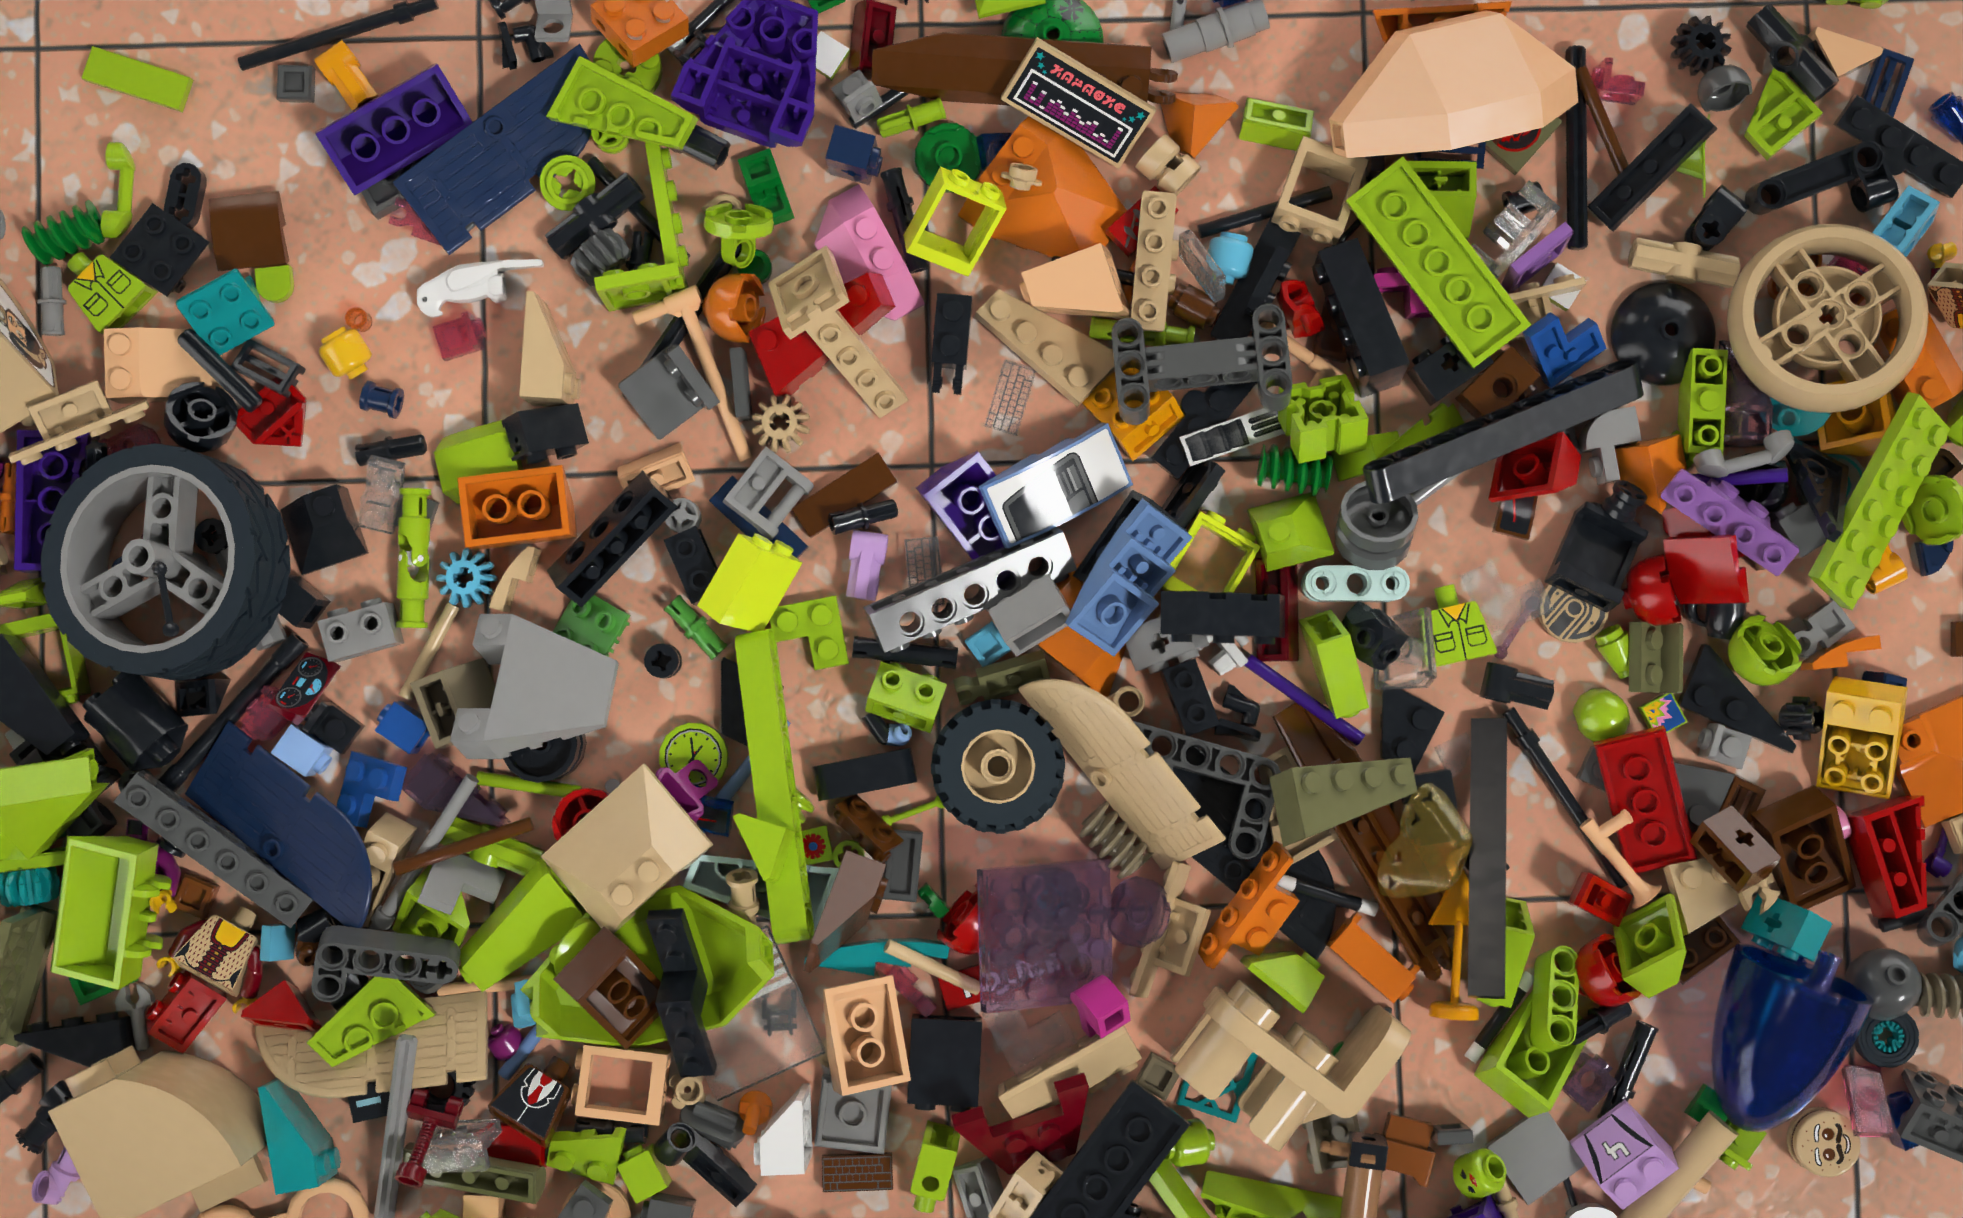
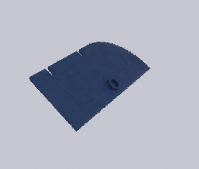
M580 44L392 182L448 255L472 239V236L465 228L473 221L480 231L484 230L536 191L529 182V179L534 175H537L540 179L544 166L550 160L562 155L578 157L585 148L591 136V129L551 121L546 117L578 57L581 56L589 60Z
M229 721L185 792V795L344 926L362 928L371 902L372 872L366 847L357 829L340 809L319 792H316L311 800L308 799L306 794L311 786L261 745H257L254 751L250 752L247 748L252 738Z

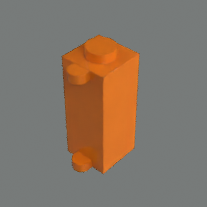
M1356 911L1340 925L1330 937L1326 946L1393 1004L1397 999L1400 1001L1404 1000L1413 990L1415 985L1412 982L1416 979L1415 975L1421 967L1413 963L1407 969L1357 925L1362 915Z

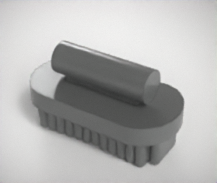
M698 1101L693 1105H685L681 1109L680 1122L690 1125L703 1138H707L720 1147L723 1146L724 1149L731 1150L732 1147L736 1148L744 1139L745 1134L742 1132L744 1121L736 1112L708 1101H704V1103Z

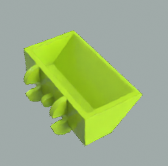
M67 836L50 967L52 973L117 990L141 977L143 958L151 956L152 949L161 950L164 942L162 937L147 933L148 922H155L157 913L150 910L149 900L152 897L159 896L160 889L170 890L172 880L169 877L155 874L159 844L128 836Z

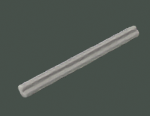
M402 1034L396 1041L374 1218H395L399 1182L395 1179V1175L403 1157L408 1119L406 1110L410 1103L418 1042L414 1035Z

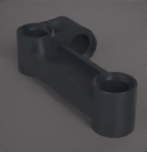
M1864 141L1765 179L1749 188L1745 195V202L1750 205L1748 209L1750 212L1763 215L1847 183L1854 206L1858 211L1864 213L1895 201L1898 198L1899 192L1881 146L1873 141ZM1858 152L1865 156L1866 167H1863L1858 162ZM1762 189L1768 191L1771 195L1770 204L1762 200Z

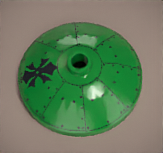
M1046 0L1045 4L1011 11L1005 20L1001 36L1049 39L1046 34L1053 30L1059 34L1056 40L1104 43L1099 19L1091 7L1083 0Z

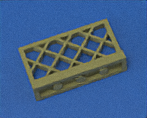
M36 904L21 906L19 914L1 921L0 1046L7 1044L18 1047L23 1044L15 1041L14 1035L27 1031L26 1025L29 1024L54 938L53 934L56 928L58 911Z

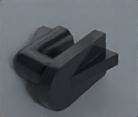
M505 21L498 23V30L502 42V69L508 67L510 70L517 69V58ZM528 24L512 28L514 43L526 42L531 62L537 63L554 57L552 49L545 42L535 41L536 26Z
M1229 684L1222 707L1242 713V719L1240 724L1220 718L1218 720L1220 725L1215 726L1214 735L1235 736L1254 742L1260 741L1261 732L1251 728L1256 726L1260 713L1259 704L1247 699L1235 686Z

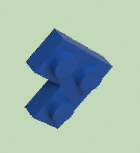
M1550 312L1522 332L1541 379L1550 388L1607 349L1597 323L1590 318L1565 334L1559 318Z
M351 751L342 789L337 801V808L349 818L354 826L367 828L375 796L386 800L399 801L407 767L365 753Z

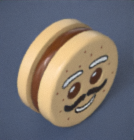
M1825 1107L1808 1108L1795 1116L1787 1131V1147L1792 1158L1801 1167L1816 1175L1823 1177L1841 1175L1847 1172L1859 1157L1861 1141L1858 1130L1847 1117Z

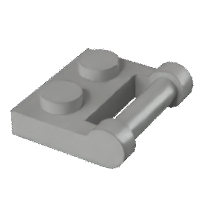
M765 446L722 502L753 525L764 537L773 540L779 532V525L803 494L808 495L814 485L808 478ZM784 479L788 480L792 484L791 489L766 519L758 512Z

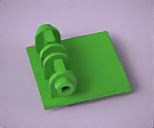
M593 595L582 608L570 600L553 632L609 657L608 653H614L615 651L612 649L613 644H619L620 642L617 640V637H620L625 627L630 625L628 619L631 615L617 609L596 595Z

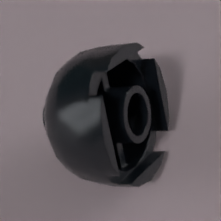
M196 381L182 384L172 390L164 408V426L170 438L179 447L204 453L214 451L227 443L236 428L238 408L233 398L224 389L217 386L215 390L210 387H203L204 382Z

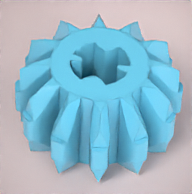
M468 548L463 549L461 557L456 552H451L449 556L452 564L442 561L439 565L442 569L447 570L446 575L440 574L436 576L437 581L447 583L439 590L440 594L448 595L451 593L449 603L456 605L461 600L464 608H470L472 600L479 605L484 604L482 592L489 595L494 593V590L488 587L487 583L498 580L496 575L487 574L495 566L494 563L491 561L483 563L485 554L477 552L473 556L471 549ZM467 573L473 574V581H468L467 584L461 582V576H465Z

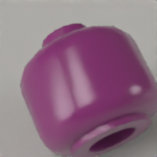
M499 1023L490 1030L491 1035L488 1037V1049L497 1060L507 1061L517 1052L524 1037L513 1024L503 1026Z

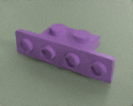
M1680 469L1661 492V498L1715 535H1736L1738 551L1775 576H1779L1799 553V547L1771 528L1768 510L1754 500H1751L1749 503L1738 496L1739 491L1727 481L1722 480L1719 483L1711 477L1705 484L1685 469Z

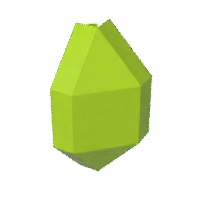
M86 748L64 759L0 768V860H29L47 851L110 784L97 783L99 768L95 760L94 748Z
M681 885L657 891L635 911L636 914L617 930L614 935L628 946L661 981L663 969L646 922L649 910L684 908L708 982V989L701 1013L705 1030L726 1026L774 976L773 943L758 926ZM588 912L583 915V917L594 920ZM549 956L520 989L531 1000L529 1009L532 1019L536 1022V1037L623 1047L553 980L556 977L554 965L549 960ZM660 1016L652 1022L629 1048L636 1049L668 1040Z

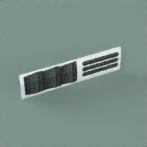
M1263 408L1179 438L1184 447L1189 465L1193 466L1285 433L1278 420V411H1270Z

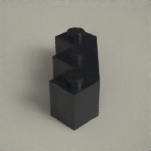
M1161 591L1160 634L1171 635V642H1192V635L1213 636V643H1234V637H1253L1254 644H1275V638H1285V596L1280 594L1259 595L1232 592Z

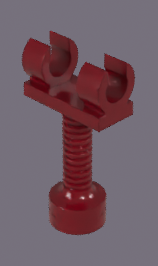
M414 1089L410 1104L406 1110L408 1118L422 1121L423 1123L409 1158L410 1160L408 1162H401L395 1175V1179L398 1182L411 1187L423 1186L427 1170L422 1167V1163L436 1126L456 1130L457 1122L463 1111L464 1098L450 1095L444 1113L426 1109L430 1098L429 1089Z

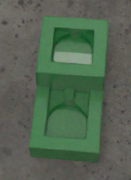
M770 148L738 159L753 204L771 210L774 225L794 219V214Z

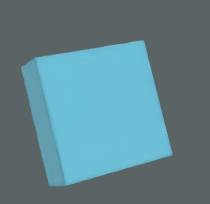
M993 621L964 641L982 667L993 664L1011 651Z
M284 923L262 925L260 961L270 962L294 959L296 924L292 928H289Z

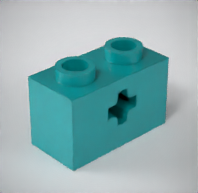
M1757 894L1741 926V929L1754 935L1751 941L1770 951L1773 946H1777V953L1797 962L1799 956L1814 962L1832 923L1808 909L1780 898L1768 910L1760 914L1762 898Z

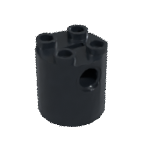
M121 672L112 680L113 686L108 688L103 694L100 692L93 694L84 702L83 707L87 710L84 715L85 722L102 735L105 743L131 771L138 772L145 769L161 768L180 753L188 730V724L163 697L147 684L142 675Z

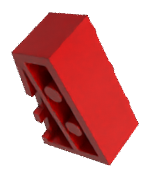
M1924 795L1899 796L1846 815L1852 829V834L1848 841L1873 917L1897 919L1927 908L1926 863H1922V840H1925V829H1921V807L1925 806Z

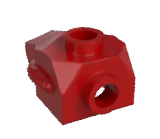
M1287 280L1281 283L1276 299L1283 311L1286 329L1290 328L1294 338L1312 336L1325 330L1321 315L1314 305L1315 302L1307 289L1305 281Z

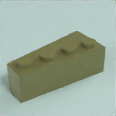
M1411 758L1293 767L1269 777L1283 847L1418 792Z

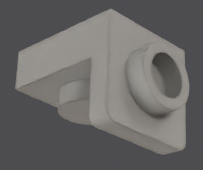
M860 69L831 88L837 100L855 123L863 117L872 114L876 108L883 104L876 86L872 81L867 80Z
M1708 723L1707 728H1703L1698 737L1697 747L1700 748L1698 756L1736 769H1742L1752 736L1725 728V725Z

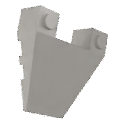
M479 614L472 645L489 665L500 664L491 708H457L450 741L467 759H502L511 756V752L526 747H529L531 750L542 747L543 742L559 737L565 740L607 726L619 666L617 660L514 614Z

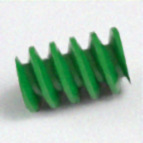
M90 200L85 201L87 212H83L77 205H74L72 207L74 217L72 218L64 210L60 211V223L51 215L46 217L47 228L38 220L33 222L35 233H32L26 226L22 227L23 239L38 261L44 265H50L53 263L54 258L62 260L66 257L67 253L74 255L79 252V248L86 250L92 247V242L99 245L105 241L101 231V216Z
M1272 444L1267 453L1265 445H1263L1257 469V485L1261 487L1265 479L1270 478L1271 489H1275L1279 481L1282 480L1284 481L1285 491L1289 492L1293 483H1297L1299 494H1303L1308 485L1311 486L1312 496L1316 497L1321 488L1325 489V493L1328 490L1333 457L1332 455H1326L1322 463L1319 459L1299 464L1296 456L1293 458L1291 447H1285L1281 455H1279V449L1276 444Z

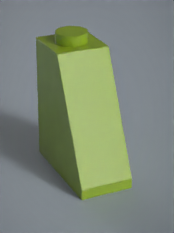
M1330 609L1298 620L1323 696L1336 719L1353 717L1361 710L1369 708L1350 633L1334 612Z
M1506 897L1505 999L1476 998L1477 1001H1481L1488 1006L1512 1007L1535 938L1526 901Z

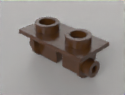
M857 794L834 806L836 812L833 816L837 819L836 824L841 826L853 839L858 838L862 834L864 837L859 845L873 860L885 863L892 855L890 850L904 842L894 829L879 817Z

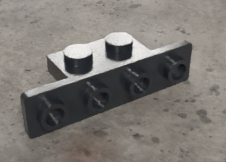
M1273 215L1270 217L1254 248L1248 276L1244 279H1238L1211 331V337L1216 340L1248 337L1252 330L1254 311L1260 305L1273 303L1276 294L1271 291L1276 281L1278 280L1283 283L1292 266L1287 260L1301 233L1283 230L1278 224L1271 222Z

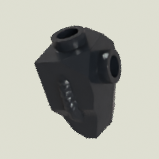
M1359 601L1346 613L1342 621L1343 626L1350 633L1356 658L1378 670L1384 671L1389 664L1399 657L1400 648L1409 637L1384 611L1372 609Z

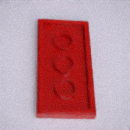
M1664 725L1593 742L1612 818L1623 809H1626L1633 818V823L1627 824L1616 831L1622 857L1636 874L1672 864L1698 860L1695 847L1689 842L1692 834Z

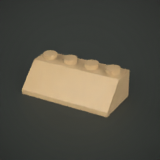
M1124 1025L1102 1039L1098 1034L1091 1038L1086 1035L999 1084L998 1097L1012 1119L1060 1104L1054 1086L1056 1081L1084 1072L1089 1085L1088 1091L1093 1093L1107 1085L1106 1079L1118 1072L1120 1076H1123L1138 1067L1137 1061L1142 1059Z

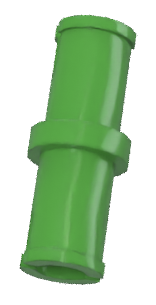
M681 595L677 596L664 609L685 631L683 635L687 639L692 638L711 660L728 646L706 624L708 620L704 616L700 618L682 599Z

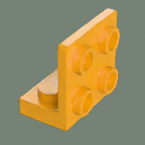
M1127 368L1123 371L1124 374L1131 376L1139 372L1136 368ZM1115 372L1097 386L1082 402L1084 407L1100 423L1109 424L1112 434L1124 453L1132 461L1136 460L1185 417L1174 395L1167 390L1150 392V415L1145 422L1139 425L1125 423L1121 419L1118 409ZM1131 400L1126 403L1130 408H1137L1143 404L1139 400Z

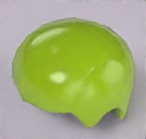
M1592 688L1583 693L1573 708L1578 730L1592 742L1624 735L1630 724L1629 710L1624 700L1606 688Z

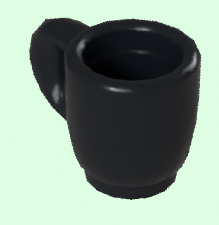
M1747 603L1706 604L1705 622L1698 616V604H1683V612L1691 623L1706 627L1708 636L1730 640L1737 627L1745 619Z

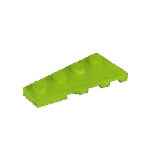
M581 56L578 57L546 116L551 121L679 150L683 149L699 120L695 115Z

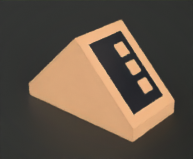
M1816 27L1807 35L1814 43L1815 53L1838 79L1870 64L1882 55L1883 51L1881 47L1820 27Z

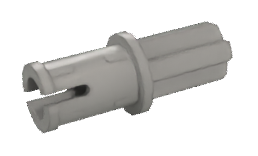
M44 266L40 269L41 299L37 300V304L41 305V335L63 336L65 335L63 305L67 303L66 300L62 299L61 269L56 266Z

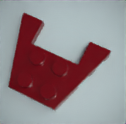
M1083 1072L1054 1082L1060 1101L1058 1105L993 1126H989L982 1106L951 1115L954 1129L1008 1175L1014 1174L1035 1151L1039 1152L1050 1162L1061 1161L1067 1156L1076 1154L1089 1089L1085 1073Z

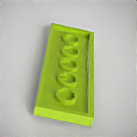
M1404 156L1345 201L1471 368H1475L1531 325Z
M1906 393L1845 506L1843 533L1835 543L1827 539L1808 574L1842 608L1853 610L1858 599L1863 595L1867 582L1874 569L1880 564L1882 555L1891 538L1896 534L1898 525L1907 508L1913 503L1915 494L1924 477L1929 473L1931 464L1940 447L1947 440L1950 428L1920 394Z

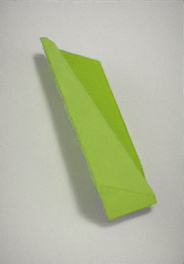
M1210 1170L1205 1174L1200 1195L1203 1199L1211 1200L1215 1204V1215L1218 1218H1291L1303 1211L1307 1218H1340L1343 1200L1342 1197Z

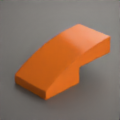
M1880 635L1852 638L1835 643L1829 648H1823L1805 659L1801 664V670L1847 667V652L1882 649Z

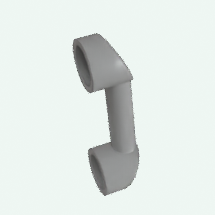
M1780 430L1764 438L1763 444L1766 450L1724 460L1720 449H1709L1696 455L1693 462L1700 474L1712 478H1721L1742 470L1769 463H1777L1788 454L1795 441L1791 431Z

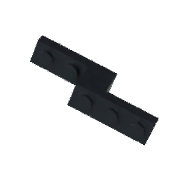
M1210 460L1190 466L1162 507L1152 499L1132 490L1072 576L1081 583H1085L1095 563L1118 528L1142 498L1186 529L1211 491L1218 485V481L1225 473V470Z
M684 908L649 910L646 922L663 969V976L655 1004L680 1076L715 1075L717 1063L701 1018L708 982Z

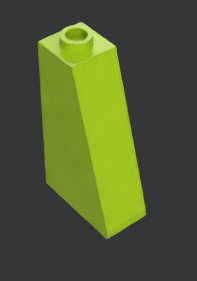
M541 858L460 949L461 966H459V971L468 984L474 982L481 992L485 991L562 940L565 934L573 928L575 922L583 917L586 910L543 858Z

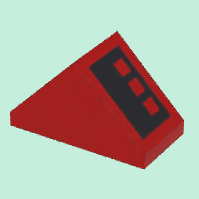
M285 979L243 1009L241 1014L242 1018L255 1026L315 1033L322 1027L300 990Z

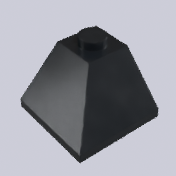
M335 484L303 495L280 510L301 575L303 576L369 554L348 488Z

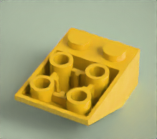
M1838 676L1833 677L1826 695L1816 787L1890 800L1904 722L1908 687Z

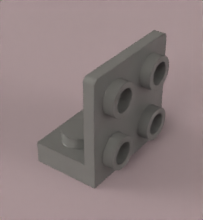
M670 344L618 383V388L653 435L659 440L702 408L710 410L720 403L684 351L676 344Z
M1905 1068L1901 1075L1914 1102L1897 1128L1899 1136L1963 1163V1088L1955 1084L1948 1086L1940 1083L1932 1075L1924 1071L1916 1073Z

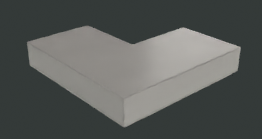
M461 854L432 865L417 902L448 915H451L461 891L494 904L506 872L484 865Z

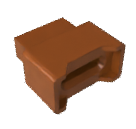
M1388 1112L1383 1134L1374 1133L1385 1136L1387 1140L1388 1154L1385 1170L1410 1175L1420 1186L1428 1187L1436 1152L1429 1147L1434 1125L1430 1122Z

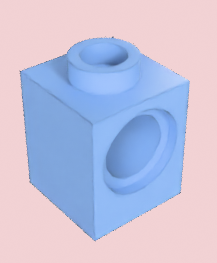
M290 724L271 751V754L304 777L315 776L316 773L322 774L332 761V757L329 755L333 748L314 734L304 732L302 730L304 725Z

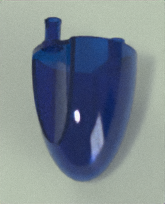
M1737 944L1735 946L1725 974L1716 1010L1712 1036L1711 1064L1714 1090L1719 1106L1727 1119L1737 1128L1748 1132H1762L1776 1128L1789 1121L1811 1103L1823 1090L1853 1047L1871 1011L1874 1000L1857 986L1835 975L1839 964L1842 962V958L1833 953L1827 955L1826 951L1819 950L1816 961L1812 965L1807 963L1805 958L1799 956L1796 962L1774 950L1768 951L1750 944Z

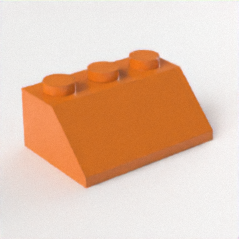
M1896 307L1882 314L1880 335L1873 346L1884 362L1893 351L1898 336L1899 321ZM1929 313L1927 334L1918 360L1903 381L1891 390L1899 406L1907 392L1920 394L1933 409L1963 391V373Z
M563 465L457 478L466 548L481 550L577 538L574 503Z

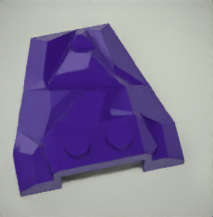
M742 0L726 17V24L715 36L711 34L704 42L705 47L694 59L690 57L683 65L671 93V100L685 110L698 114L700 121L705 125L769 148H776L777 144L786 147L802 146L814 118L818 11L790 0Z

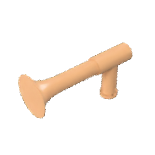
M1263 322L1261 325L1265 329H1271L1276 326L1271 322ZM1287 335L1289 352L1316 372L1308 387L1319 385V379L1345 374L1318 354L1315 355Z
M1623 809L1618 815L1601 826L1592 817L1585 820L1580 825L1581 830L1599 852L1608 859L1632 890L1634 896L1632 908H1639L1651 901L1661 891L1662 885L1653 886L1642 880L1608 838L1622 827L1633 823L1630 813Z

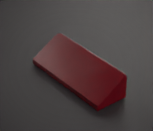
M1255 558L1256 594H1280L1285 596V638H1275V644H1257V658L1262 662L1298 661L1297 564L1266 572L1262 558Z

